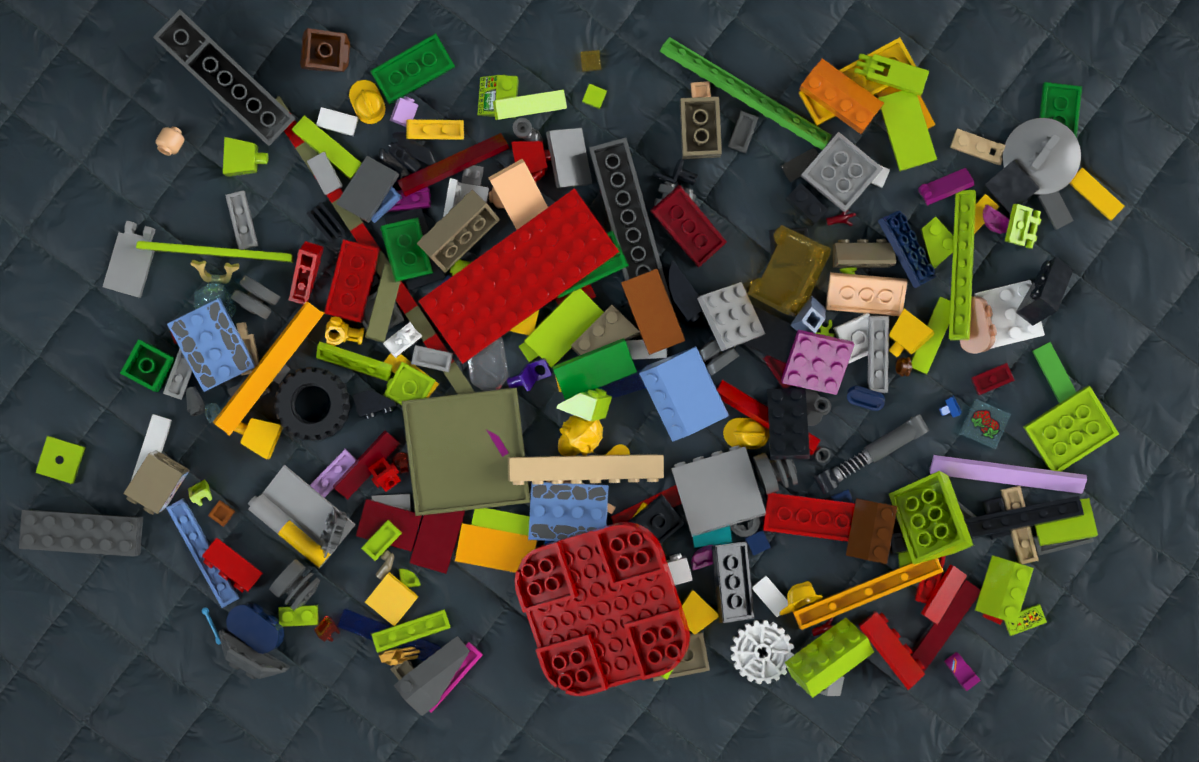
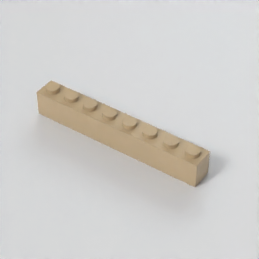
M662 454L508 457V481H513V485H524V481H532V484L536 485L544 484V481H551V484H563V480H571V484H580L582 480H590V483H601V479H609V483H620V479H628V482H639V479H647V482H658V478H664V456Z

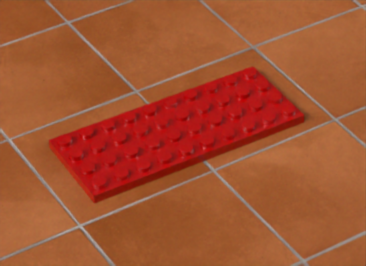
M574 188L419 300V303L459 360L464 364L619 253V250Z

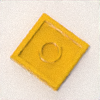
M389 572L365 603L395 626L419 596Z

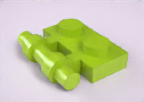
M1013 204L1005 242L1033 249L1034 242L1037 241V228L1041 223V211H1033V208Z

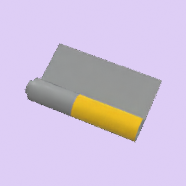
M286 465L282 467L259 497L255 495L249 501V511L317 568L320 569L336 550L329 548L327 556L324 558L323 550H321L322 542H320L321 533L323 530L326 531L327 515L332 513L335 506ZM335 507L336 513L339 514L341 511ZM349 518L346 521L344 531H342L339 545L355 526V523Z

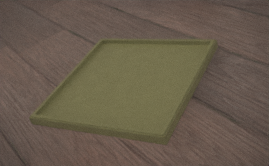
M517 388L402 401L415 516L530 503L528 481H524V485H513V481H508V457H525ZM486 430L500 437L509 452L507 455L501 456Z

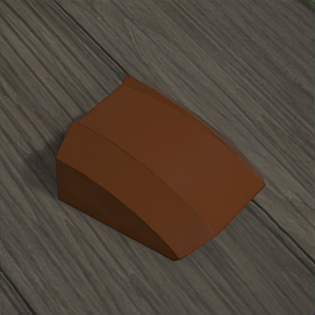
M307 28L302 37L301 69L344 72L349 66L350 42L347 34Z

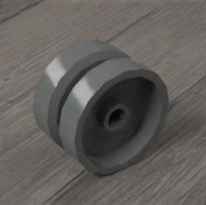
M244 275L239 283L248 290V293L235 289L230 298L252 314H257L267 320L272 311L263 302L266 301L271 305H276L281 297L252 278Z
M711 340L699 349L703 362H708L706 368L710 376L740 356L734 348H730L723 353L717 340Z

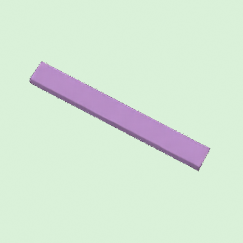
M933 455L930 466V474L941 471L950 477L1080 494L1083 493L1087 482V475L937 455Z

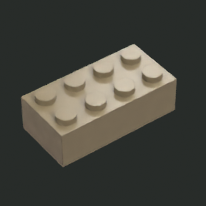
M472 189L427 234L423 235L417 244L446 273L500 219L489 205Z

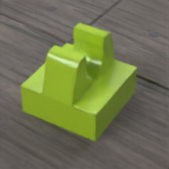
M205 479L188 488L189 498L193 503L202 506V498L207 497L209 501L212 500L209 485Z

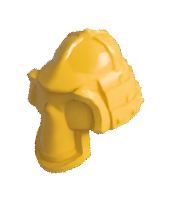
M575 415L570 416L566 422H563L560 428L562 436L558 440V451L563 456H576L579 453L586 456L588 453L593 452L603 438V427L600 421H588Z

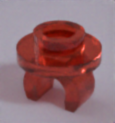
M404 452L397 453L393 457L392 463L395 466H399L401 474L409 472L407 465L409 463L408 454Z

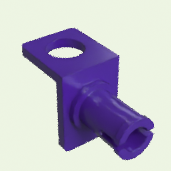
M543 358L526 364L521 373L517 376L509 377L507 383L509 388L524 386L526 391H530L536 381L549 377L553 373L546 359ZM542 365L546 371L544 374H539L535 367Z

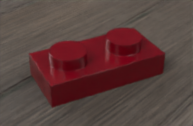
M1008 363L971 377L978 395L1015 381Z

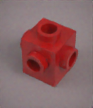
M384 457L368 468L374 476L371 479L377 488L381 486L385 492L401 481L397 475L400 471L394 463L390 465Z

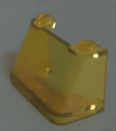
M781 225L774 233L775 243L778 244L762 278H757L750 283L748 295L787 315L796 317L809 299L830 256L831 248Z

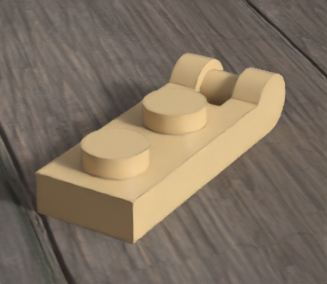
M957 129L950 148L993 164L1001 165L1006 145ZM991 149L996 150L994 156L989 154Z

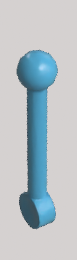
M204 607L202 614L206 616L216 637L215 641L220 645V637L209 615V609Z

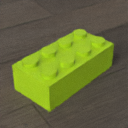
M844 618L784 663L791 677L813 698L872 655L874 651L868 637L847 618Z

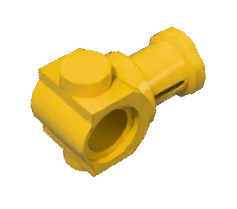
M331 317L330 321L327 322L325 331L327 344L336 346L342 342L345 343L346 340L358 342V345L362 344L364 328H351L339 317ZM335 329V330H337L338 332H337V333H333V332H331L330 330Z

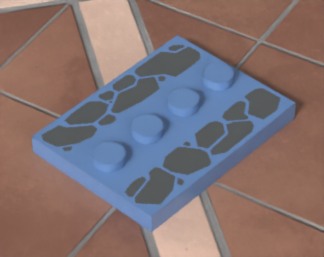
M220 298L167 323L204 392L256 366Z
M531 482L528 540L557 541L607 526L609 486L569 483L551 484L548 482L536 485Z

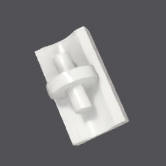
M409 322L383 344L397 358L419 341L422 335Z

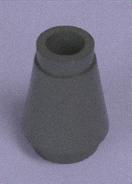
M197 387L185 389L187 412L191 416L205 413L206 405Z

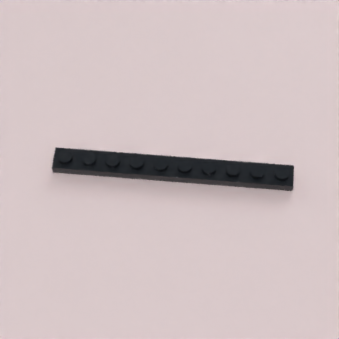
M1076 496L964 520L970 537L973 539L1083 516L1084 512L1080 497ZM902 532L892 534L890 545L893 555L909 552Z

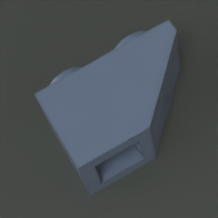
M810 296L791 323V326L796 331L803 330L816 333L825 320L826 308L813 296Z

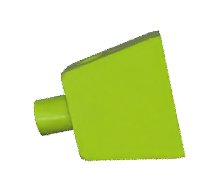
M224 137L223 174L225 176L257 173V164H268V153H258V146L255 143Z

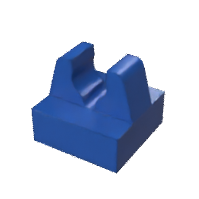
M955 396L947 398L945 400L947 405L939 409L942 416L951 413L953 418L962 413Z

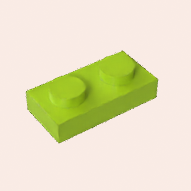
M318 605L300 606L295 611L290 608L291 606L278 607L279 624L282 627L319 624Z

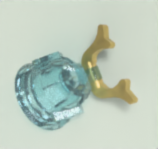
M192 260L191 266L199 271L201 278L205 282H208L200 290L195 291L194 310L220 298L230 318H232L236 312V305L233 299L230 298L232 293H229L227 287L221 285V283H228L232 273L238 270L240 265L225 263L224 268L227 274L212 275L205 270L206 261L198 262Z

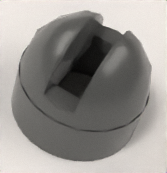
M819 446L814 452V457L818 462H827L830 458V451L826 447ZM819 451L824 454V457L820 456Z

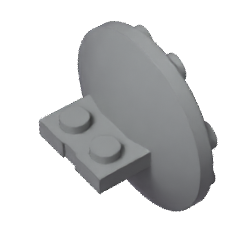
M1048 118L1031 119L1016 127L1007 138L1002 155L1004 168L1015 159L1040 187L1034 193L1035 195L1052 194L1063 189L1075 177L1081 161L1080 146L1073 132L1061 122Z

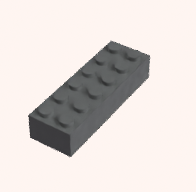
M32 509L22 510L19 549L139 556L141 553L143 517Z

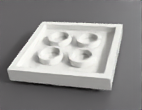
M1031 280L974 293V296L985 299L992 308L993 316L991 321L996 327L997 335L995 336V343L991 348L1045 335L1041 321L1032 326L1015 313L1032 285Z

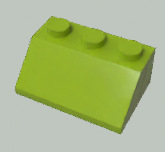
M992 555L975 611L1017 624L1034 568Z

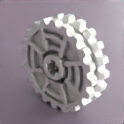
M754 620L752 625L744 624L745 629L739 628L737 631L739 635L737 637L734 636L732 639L735 644L730 646V650L734 652L731 655V659L736 661L733 664L736 670L740 669L739 673L742 677L747 675V679L750 682L755 679L757 684H761L762 681L769 684L771 679L779 680L780 674L785 675L787 673L785 670L787 667L784 662L794 656L791 652L794 646L792 643H789L790 636L788 634L784 635L785 630L782 627L777 628L776 623L772 622L769 624L767 620H763L762 623ZM765 647L764 650L767 653L765 656L762 654V657H760L757 650Z

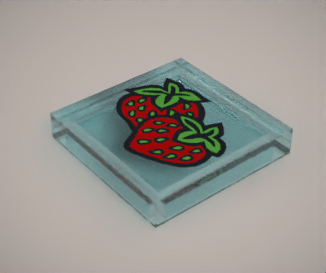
M974 399L959 434L992 449H996L1011 414L978 399Z

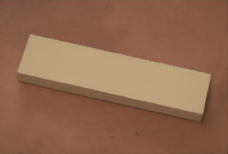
M1021 486L1001 490L1005 511L1026 507ZM1031 527L1010 531L1018 563L1026 564L1039 561Z

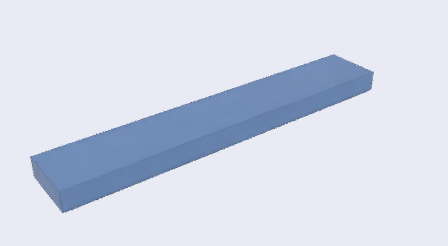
M182 498L166 507L221 608L240 599L229 579L226 581L218 575L220 571L217 568L213 567L211 569L203 563L204 558H202V555L209 548L210 544L186 500Z

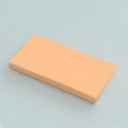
M523 159L488 177L516 230L548 208Z
M830 272L825 308L832 311L900 316L904 308L908 281L903 278Z

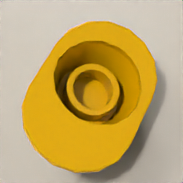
M360 80L352 85L349 98L358 118L367 124H374L382 120L386 108L377 86L368 80Z
M735 418L725 425L723 435L727 444L732 447L740 445L741 448L757 449L764 446L768 441L769 429L751 418Z
M808 581L796 584L788 591V606L782 609L779 615L791 613L805 605L817 602L823 596L817 595L812 584Z

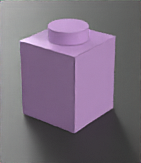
M406 96L397 99L390 121L406 127V120L413 119L418 107L414 103L415 100Z

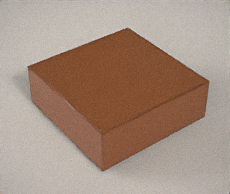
M219 500L208 516L225 527L236 511Z

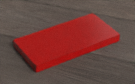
M343 239L324 314L362 323L381 251L380 248Z

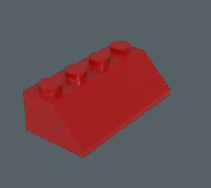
M875 611L860 622L858 626L907 690H909L925 675L922 671L925 667L919 659L914 660L910 654L913 651L906 643L904 645L901 644L898 640L901 636L895 628L890 629L886 623L889 621L882 612L878 614Z

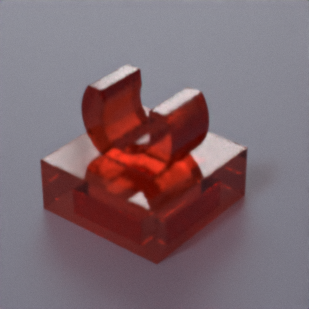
M327 615L314 629L318 637L324 642L327 639L331 642L334 640L331 636L333 632L340 633L334 621Z

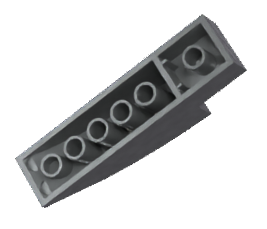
M180 9L154 35L153 38L268 146L296 119Z

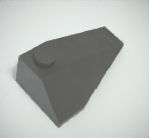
M457 636L406 674L394 687L410 706L421 716H424L438 704L442 694L451 683L450 681L461 667L470 650Z

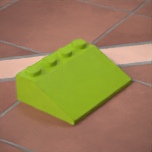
M938 471L889 494L892 505L898 506L896 517L914 565L954 554L973 546L947 474Z

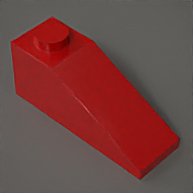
M305 241L299 249L289 301L302 305L305 302H309L320 266L323 246Z

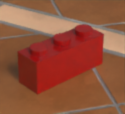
M218 538L213 541L202 555L205 565L211 569L213 567L217 568L220 571L218 575L226 581L231 579L235 582L233 586L242 593L244 590L248 592L263 574Z

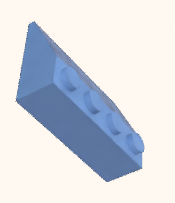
M697 347L649 364L639 373L672 442L689 436L729 416Z

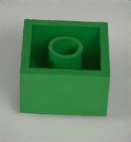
M138 339L120 374L154 392H160L173 368L176 357L144 340Z

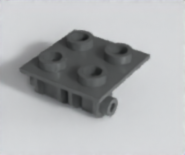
M333 507L331 514L328 513L326 531L323 530L320 536V542H322L321 550H323L324 558H326L329 548L336 549L339 546L342 531H344L348 519L345 512L336 513L335 507Z

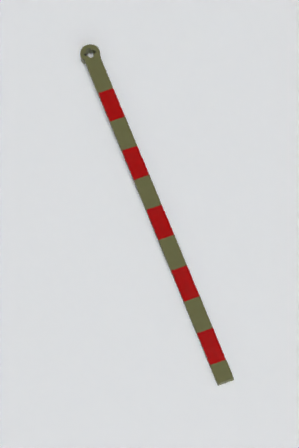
M280 96L276 98V100L290 113V111L288 110ZM294 120L284 132L313 174L307 161L318 154L292 132V128L297 124L296 120ZM341 188L327 194V197L356 241L360 244L380 248L362 220L336 204L343 194ZM382 250L380 251L376 271L380 277L384 265H390ZM400 281L396 301L413 327L422 335L421 339L426 347L448 352L403 282ZM452 358L450 371H443L457 394L475 393Z

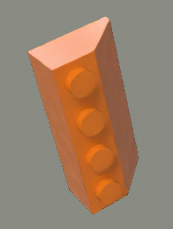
M823 58L800 86V91L860 134L864 132L884 105V102Z

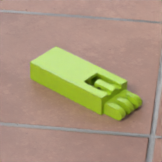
M859 54V59L865 60V62L857 61L856 65L862 67L863 70L855 68L854 73L865 76L870 81L919 96L922 95L929 74L928 70L876 54L873 57ZM884 68L889 69L887 77L875 73V70L883 73Z

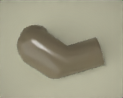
M385 550L381 555V559L385 562L376 573V576L381 580L392 569L395 558L394 554L388 550Z

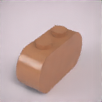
M979 296L971 297L970 340H960L961 347L973 354L989 350L994 345L995 336L997 335L996 327L991 321L993 316L992 308L985 299Z

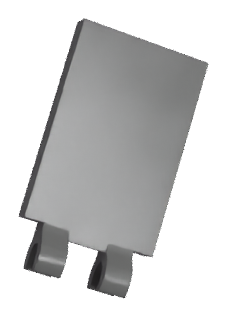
M126 221L125 232L118 233L103 287L141 298L155 251L136 249V244L138 241L152 242L155 229L145 226L143 236L134 234L137 224Z

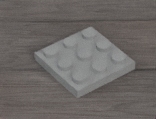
M838 132L802 173L801 177L843 212H846L883 168Z
M742 282L697 298L721 351L765 334Z

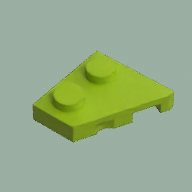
M934 217L921 229L926 253H928L930 264L934 269L953 253L954 238L937 217Z

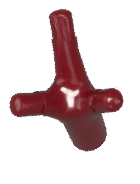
M847 210L840 215L826 218L827 225L845 223L852 226L853 223L847 219L856 216V214H846Z
M834 617L830 618L822 626L811 629L813 636L820 635L834 626L831 625Z

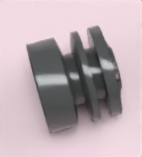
M766 453L753 457L758 477L766 495L779 491V481L782 482L785 488H788L787 478L790 479L792 485L798 484L797 471L793 459L769 460Z
M297 559L279 575L269 588L278 598L287 593L288 597L284 602L286 605L294 599L295 602L290 607L293 611L304 605L312 597L321 582L318 577L311 583L309 582L314 575L312 572L303 577L302 574L306 567Z

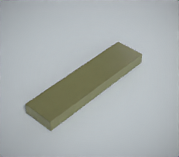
M387 264L383 267L365 338L382 343L385 342L400 281L395 282L391 266Z

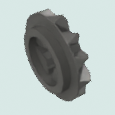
M757 517L747 522L748 529L743 524L730 525V528L736 535L748 537L758 530L760 518Z

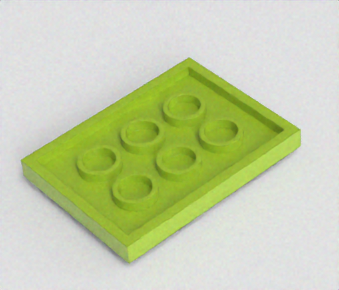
M1088 385L1023 426L1049 470L1060 472L1119 435L1092 388Z

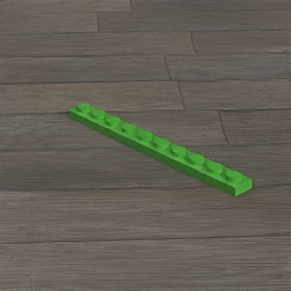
M671 37L663 44L660 52L668 58L675 60L683 67L698 74L699 77L723 89L732 97L756 109L765 117L779 123L780 126L789 129L798 137H802L812 143L813 146L823 150L830 140L831 134Z

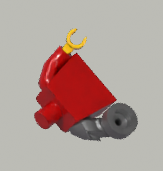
M519 118L513 124V131L517 137L523 138L526 141L511 142L515 162L521 159L524 160L536 183L545 175V171L548 170L546 161H551L549 149L544 150L543 138L538 130L532 128L530 121L526 118Z

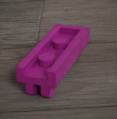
M963 168L928 184H922L918 189L926 205H930L974 186V180L967 169Z
M426 187L406 197L402 190L397 191L403 198L388 212L430 208L432 205L430 189Z

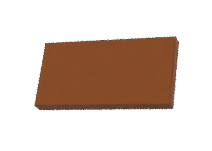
M658 269L621 282L649 355L685 341Z

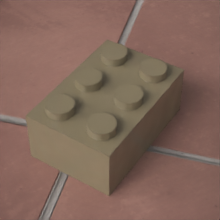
M719 97L681 98L682 159L720 158L722 148Z

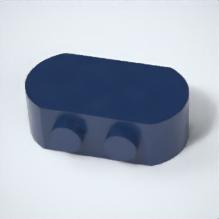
M245 603L236 606L227 616L226 624L228 630L260 654L277 649L283 642L284 629L278 623V619L264 613L263 608L256 603Z

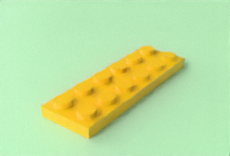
M900 37L868 54L871 57L874 54L916 67ZM857 61L839 70L872 95H876L890 87L867 80L865 76L854 73L855 68L863 70L862 67L856 65ZM884 68L883 73L875 70V73L887 77L889 69ZM799 91V95L816 126L835 117L834 114L802 91Z

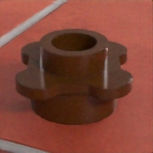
M909 357L897 360L895 366L896 373L902 377L910 375L912 363Z

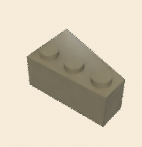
M611 305L571 347L580 356L622 338L625 341L639 336V330Z

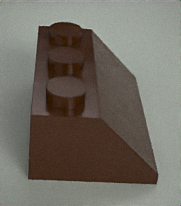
M856 498L846 556L887 564L898 506Z

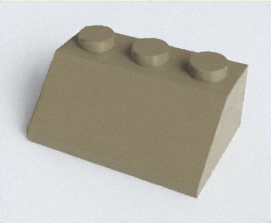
M866 239L857 240V243H849V240H838V243L833 244V268H890L896 264L895 252L886 239L876 240V243H869Z

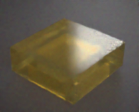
M599 50L581 52L582 72L601 70Z

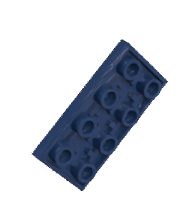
M899 210L878 220L914 289L935 278L934 267L928 263L924 249L919 246L916 240V234L907 224L906 216Z

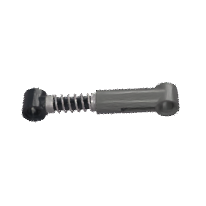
M918 414L865 446L862 453H858V456L854 455L853 459L850 458L848 462L845 461V464H840V467L836 466L834 469L828 468L813 477L821 492L826 494L839 486V481L841 482L844 477L847 478V475H851L852 472L856 473L855 470H860V467H865V464L878 462L930 430L922 416Z

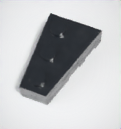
M1054 257L1050 261L1046 260L1042 264L1040 272L1015 312L1032 326L1058 311L1073 273V269L1058 257Z

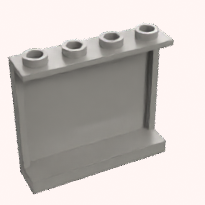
M734 446L730 448L729 452L722 453V451H717L711 454L712 457L705 459L704 456L693 459L692 463L680 462L674 465L675 468H671L691 537L766 515L746 447Z

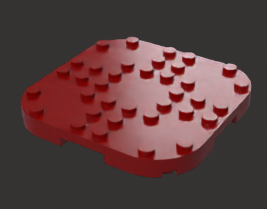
M631 522L614 523L541 545L521 560L515 574L516 594L522 612H526L537 645L535 650L542 671L555 688L558 687L565 691L566 694L573 696H586L602 692L610 687L664 675L673 670L686 655L690 642L688 623L663 548L656 536L645 527Z

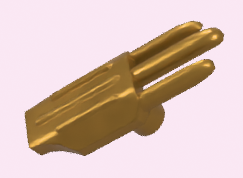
M415 647L390 649L379 653V658L382 663L397 665L406 660L418 658V655L405 656L420 653V650H413Z

